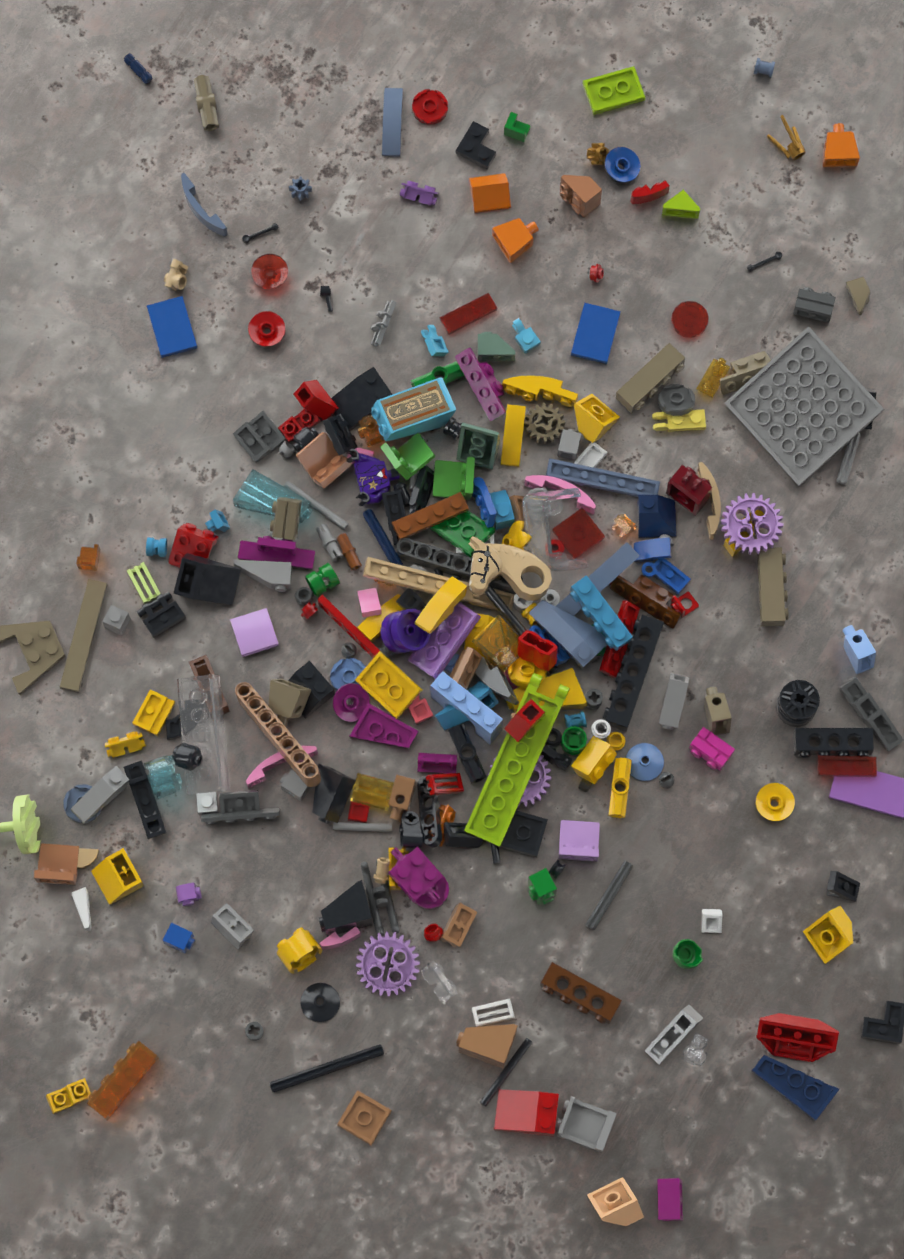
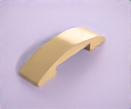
M700 462L697 467L698 476L701 479L705 478L712 486L710 502L713 516H708L706 522L709 540H712L715 537L720 520V495L711 472L703 462Z

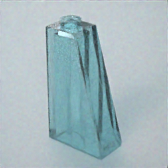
M252 469L233 499V504L237 508L274 517L275 513H272L273 502H277L279 497L302 500L299 523H302L304 519H308L313 511L309 500Z

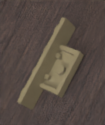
M762 351L730 362L734 374L719 380L721 393L725 395L737 391L771 361L767 353Z

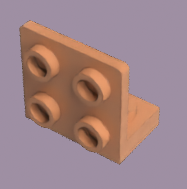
M325 432L320 433L296 454L297 459L314 483L324 489L352 465V463L347 462V457L338 455L332 441Z
M42 843L40 845L38 870L34 871L36 882L76 885L79 846Z

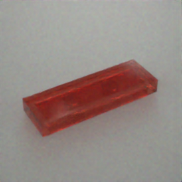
M487 293L439 317L447 334L450 335L497 311V306L490 294Z
M818 756V776L876 777V757Z

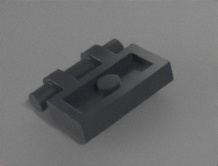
M342 414L322 421L338 455L358 448L355 442L356 438L348 428L349 423Z
M169 591L163 595L156 596L157 599L149 604H143L142 608L136 611L140 618L145 614L148 615V618L144 619L143 623L153 638L186 618L176 601L170 604L167 603L168 600L173 598ZM162 605L163 608L161 610L157 611L156 613H153L152 610Z

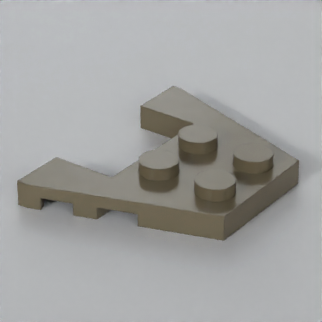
M50 620L0 626V643L16 637L30 668L29 671L12 678L19 695L23 694L31 684L38 681L40 676L48 672L65 657Z

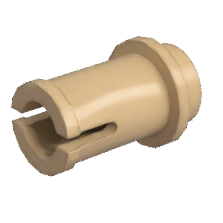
M381 857L377 859V869L373 878L378 884H385L389 880L388 868L390 860Z

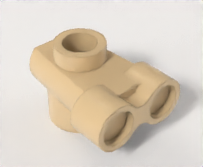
M173 259L170 271L164 277V286L173 291L177 289L182 290L187 283L185 274L188 266L179 260Z

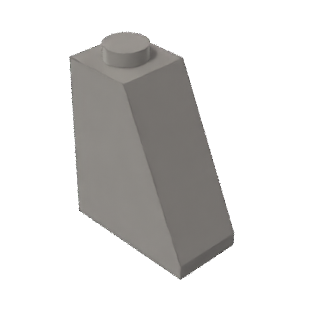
M670 674L659 724H663L662 727L667 729L678 728L689 677Z

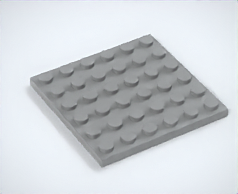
M809 326L725 402L727 407L798 486H801L885 410Z

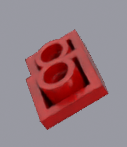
M665 180L662 183L658 182L653 185L651 190L647 185L637 187L632 191L630 202L632 204H642L657 200L669 193L670 185Z
M303 409L295 417L291 416L278 429L291 442L294 435L304 427L312 428L321 420L317 415Z

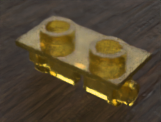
M713 359L696 390L713 398L720 386L719 380L724 378L730 369V366L725 364V359Z

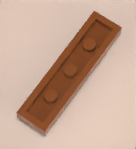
M459 492L392 522V526L399 540L469 511V507L462 493Z

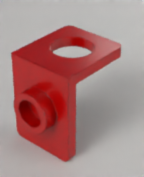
M689 591L678 598L675 595L672 596L671 608L681 614V618L699 607V604ZM683 599H689L692 602V606L689 609H685L681 604Z

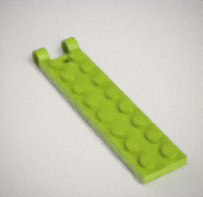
M533 673L516 713L532 699L545 712V716L519 742L507 732L464 830L499 847L503 842L570 689L560 684L554 699L542 695L536 691L543 676ZM544 701L545 704L540 706L539 702Z

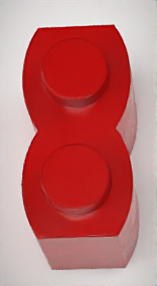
M526 630L518 637L517 654L521 659L533 662L536 667L544 671H549L557 663L558 647L552 641L542 639L537 633Z

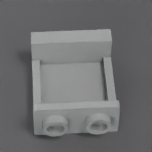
M571 1096L570 1101L566 1100L562 1111L565 1112L563 1120L559 1118L555 1130L558 1131L557 1136L602 1153L617 1113L610 1110L609 1112Z

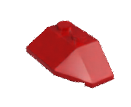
M777 1013L759 1019L756 1038L761 1041L773 1056L814 1062L836 1051L839 1031L818 1019Z

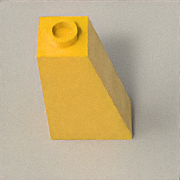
M573 667L546 677L536 691L554 699L560 684L570 689L560 710L582 709L587 705ZM519 687L513 690L519 703L515 705L506 701L509 710L513 709L514 713L517 711L527 688ZM544 701L539 702L540 706L545 704Z

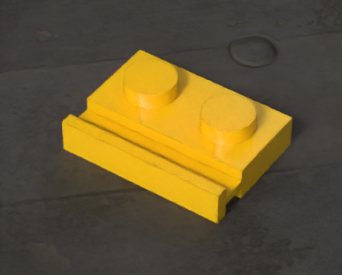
M150 689L132 724L158 736L175 705V701Z

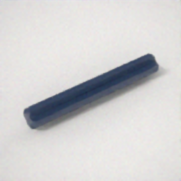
M372 509L364 511L363 516L389 562L404 566Z

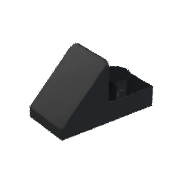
M831 871L827 895L857 902L860 882L838 871Z

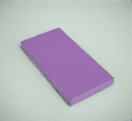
M459 602L454 607L453 613L430 634L426 646L420 650L413 651L408 661L436 679L448 665L481 616Z
M838 761L829 794L830 799L904 819V778Z

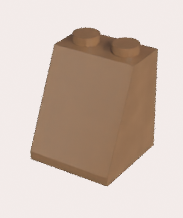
M509 1024L465 1028L464 1033H459L456 1046L459 1047V1053L504 1069L518 1025Z

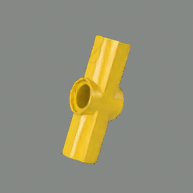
M615 758L608 816L613 818H625L632 764V760L628 758ZM622 784L625 790L619 792L615 789V786Z

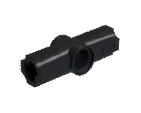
M464 724L456 725L449 729L448 732L458 752L459 760L462 762L471 784L482 781L487 776ZM465 750H470L473 754L467 758L462 753Z

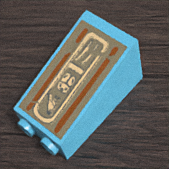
M440 377L377 400L371 408L373 418L377 421L380 434L384 437L385 442L445 427L455 413L456 407L443 378Z

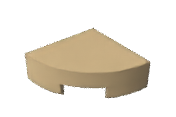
M79 848L77 868L83 869L91 865L97 859L99 849Z

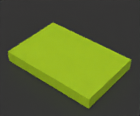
M635 66L582 81L593 115L642 102L646 99Z

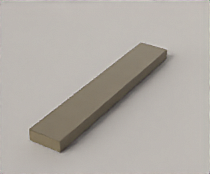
M88 579L60 689L74 692L80 691L107 588L106 582Z

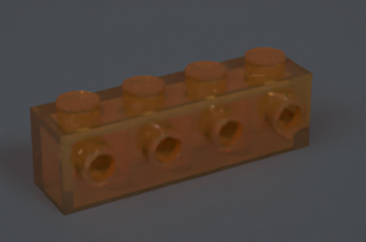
M140 1041L130 1045L126 1051L128 1054L125 1058H120L113 1067L115 1070L111 1075L107 1074L101 1081L102 1086L97 1091H92L87 1098L89 1100L87 1104L107 1121L159 1059L154 1052Z

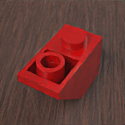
M318 380L303 382L293 393L304 409L324 420L330 418L338 409V406Z
M530 699L515 714L504 729L519 742L545 716V712Z

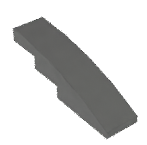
M853 677L839 688L868 728H873V735L887 751L892 750L904 741L885 711L879 708L871 694L865 691L857 677Z

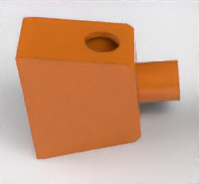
M842 123L834 124L833 132H828L826 136L823 167L857 166L860 156L854 133L852 131L845 132L844 124Z
M517 218L493 227L492 236L508 261L512 263L532 247V234L538 232L539 229L534 221L525 226L523 221Z

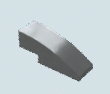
M482 657L475 671L477 676L498 696L517 705L519 701L505 674L497 666L493 668L492 664Z

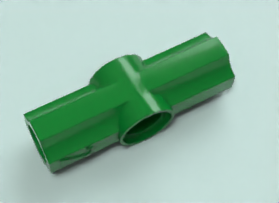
M457 361L444 367H435L432 372L411 380V385L415 387L436 379L435 376L437 375L443 376L444 383L447 385V383L462 378L465 375Z

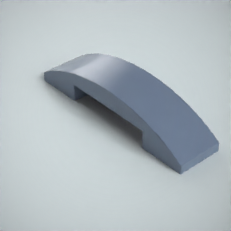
M403 88L384 89L382 156L400 157Z
M182 173L181 180L184 195L193 214L211 231L224 237L227 236V227L217 214L211 217L207 215L193 196L196 194L194 184L185 173Z

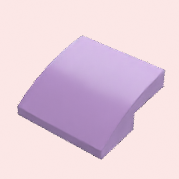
M267 608L230 619L242 657L279 646Z

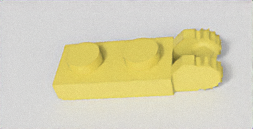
M705 409L692 410L682 416H672L665 412L652 414L654 420L667 419V423L653 425L655 431L668 430V432L706 429Z

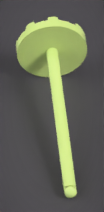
M29 794L16 796L13 803V821L0 823V833L14 831L18 848L22 854L37 853L41 840L37 841V832L40 827V818L35 816L37 805L35 800H30Z

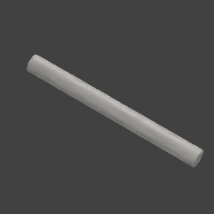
M289 481L285 483L284 488L345 530L348 523Z

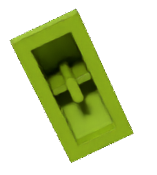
M684 189L664 203L662 215L698 219L700 207Z

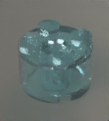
M164 755L144 763L145 770H149L147 777L157 799L177 793L182 789V780L180 774L175 773V762L172 755Z

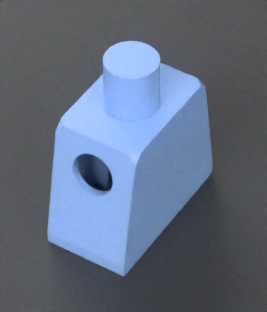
M853 625L845 627L843 629L845 635L843 647L856 675L874 668L876 651L862 629L855 631Z

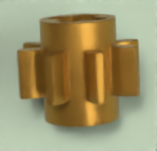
M591 143L592 147L587 149V159L591 161L592 165H604L609 149L604 147L605 143Z

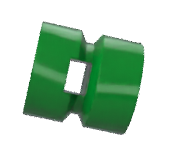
M328 562L319 567L318 572L312 571L305 575V579L316 597L324 594L327 588L332 589L340 584L338 576Z
M572 726L563 732L561 748L565 754L570 757L579 756L587 742L585 731L580 727Z

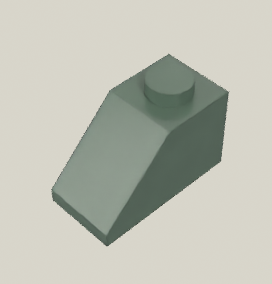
M492 332L478 334V361H515V350L499 335L492 334Z

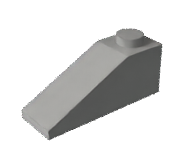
M234 560V567L241 568V573L263 585L275 589L277 592L291 590V562Z
M115 766L71 808V811L84 824L125 790L129 779Z
M687 1005L646 1048L645 1052L660 1064L700 1023L703 1017L690 1005Z

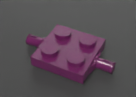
M418 846L412 852L405 855L395 847L390 853L398 861L388 874L412 902L426 894L436 902L440 896L433 890V887L443 875Z

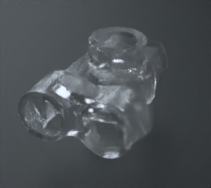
M695 1032L691 1044L687 1045L683 1051L685 1056L683 1060L692 1065L701 1066L707 1058V1052L703 1049L706 1048L709 1039Z

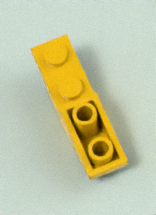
M517 376L504 379L502 382L503 390L506 393L520 395L527 401H538L539 395H542L546 400H556L564 406L574 407L578 400L577 393L563 389V381L554 378Z

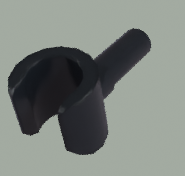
M321 286L320 296L326 297L328 312H332L331 289L329 286Z

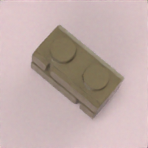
M279 497L277 502H273L272 513H275V518L270 523V531L273 532L272 537L289 540L297 538L302 500Z

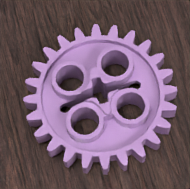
M746 493L744 499L737 496V502L731 500V506H726L725 510L727 512L722 514V517L725 519L721 520V524L726 526H723L721 531L727 532L724 535V539L730 538L728 544L735 543V550L741 547V553L748 549L749 555L752 554L753 550L759 554L761 548L766 552L767 545L773 548V541L778 542V536L782 534L780 529L783 528V523H780V521H782L783 516H777L780 513V509L774 510L776 503L768 504L770 498L764 501L762 500L763 495L756 498L755 493L749 498ZM748 508L751 510L752 523L755 524L754 533L757 539L753 537L752 524L749 523L750 515L747 510ZM760 510L764 513V515L757 516L755 514V511ZM743 514L745 519L740 520L736 515ZM765 528L768 533L762 534L759 532V529ZM745 531L750 536L744 538L740 535V532Z
M544 755L539 757L533 771L534 774L538 775L539 779L534 782L529 780L520 803H523L525 808H527V802L534 805L535 798L541 801L540 794L546 795L547 793L543 788L550 787V784L546 781H550L551 777L546 774H549L551 769H545L548 761L542 762Z
M386 931L385 937H382L379 932L378 939L370 936L371 943L364 941L366 949L360 947L359 951L363 955H357L356 957L358 960H361V962L356 963V967H361L357 971V975L363 974L360 981H367L366 988L373 986L372 993L379 989L380 996L384 991H387L388 996H390L391 991L398 995L399 988L405 992L404 985L406 984L411 987L410 979H417L413 973L419 972V969L415 967L420 964V961L414 960L419 956V953H413L416 948L415 945L409 947L410 939L404 942V935H401L398 939L396 938V932L393 933L392 937L389 936L388 931ZM382 947L386 950V954L384 956H377L375 950ZM393 947L391 964L393 965L389 966L387 978L384 981L382 979L385 970L383 962L387 961L389 948ZM397 952H403L405 959L398 961L394 955ZM372 967H379L382 972L380 975L375 976L370 970ZM398 971L401 977L398 980H393L390 977V973Z

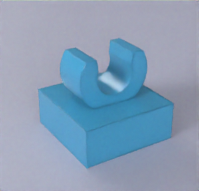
M215 509L209 513L212 519L205 523L208 530L215 531L218 529L225 532L230 529L223 512Z

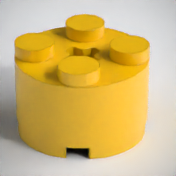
M300 927L294 931L293 936L289 939H283L277 944L278 950L276 954L289 972L294 974V970L297 969L300 972L317 960L315 955L317 953L321 955L323 949L308 930Z

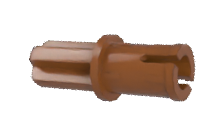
M346 533L340 534L337 537V541L351 571L359 569L362 564L355 552L356 548L352 546Z

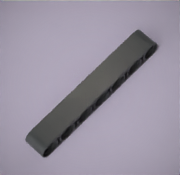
M408 538L398 541L397 554L400 559L433 570L438 569L443 573L457 575L462 579L470 581L472 558ZM407 546L410 548V551L403 552L400 549ZM426 552L428 556L421 558L419 553ZM445 558L447 561L445 563H438L437 559ZM458 563H462L465 567L463 569H457L455 565ZM500 576V580H493L489 583L494 589L516 594L502 576Z

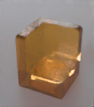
M94 544V548L81 547L80 557L77 556L76 562L78 569L98 570L99 544Z

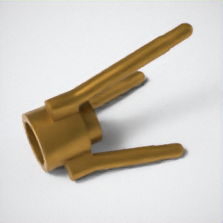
M781 115L780 118L792 141L787 146L788 151L770 134L767 137L786 155L787 159L797 160L806 153L805 148L801 143L796 127H792L793 135L785 117Z

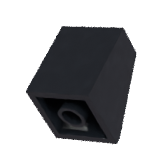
M362 880L356 882L321 910L322 917H318L321 931L322 933L326 932L327 937L334 932L337 934L348 932L355 926L360 929L373 925Z

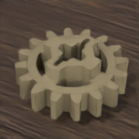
M543 403L542 407L536 404L535 410L529 409L530 415H525L527 421H524V426L527 427L526 434L531 433L530 439L536 437V443L543 440L544 444H546L547 440L553 443L554 437L560 438L565 420H562L564 417L563 413L558 414L559 408L554 410L553 404L546 407V404ZM537 416V420L532 424L534 417ZM557 423L556 429L552 431V427Z

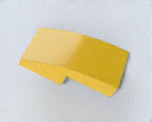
M85 1078L46 1095L53 1114L92 1097Z

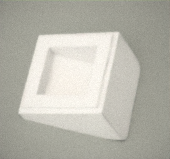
M702 909V933H722V910Z

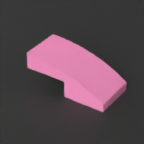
M376 588L357 591L362 617L382 614Z
M355 926L342 937H339L334 932L319 944L323 950L341 947L359 938L361 932Z

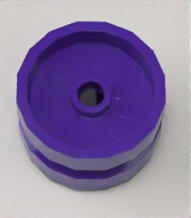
M406 609L392 612L384 618L380 629L381 638L384 645L390 651L396 654L420 650L426 646L430 634L415 625V621L421 611Z

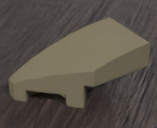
M864 277L846 282V288L853 299V305L859 315H862L865 305L869 303L870 289Z

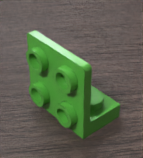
M419 433L415 434L398 449L394 445L390 447L386 442L380 446L394 468L406 480L435 458V454Z
M467 457L465 463L435 460L433 497L448 498L461 492L465 500H470L473 494L475 457Z

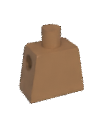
M396 774L388 804L390 807H393L390 815L391 819L401 821L403 812L409 811L417 785L415 779ZM400 796H404L402 804L397 803Z

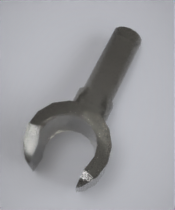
M583 778L578 788L588 792L592 783Z

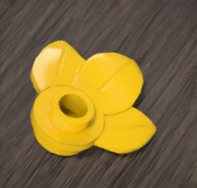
M516 521L511 525L508 534L502 539V544L524 550L523 547L532 538L529 534L522 531L524 521Z

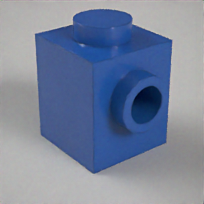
M171 923L163 938V942L176 950L186 953L187 949L191 950L195 939H193V932Z

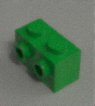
M547 868L528 877V893L532 901L536 900L538 905L541 903L546 905L554 901L553 897L556 896L557 888Z

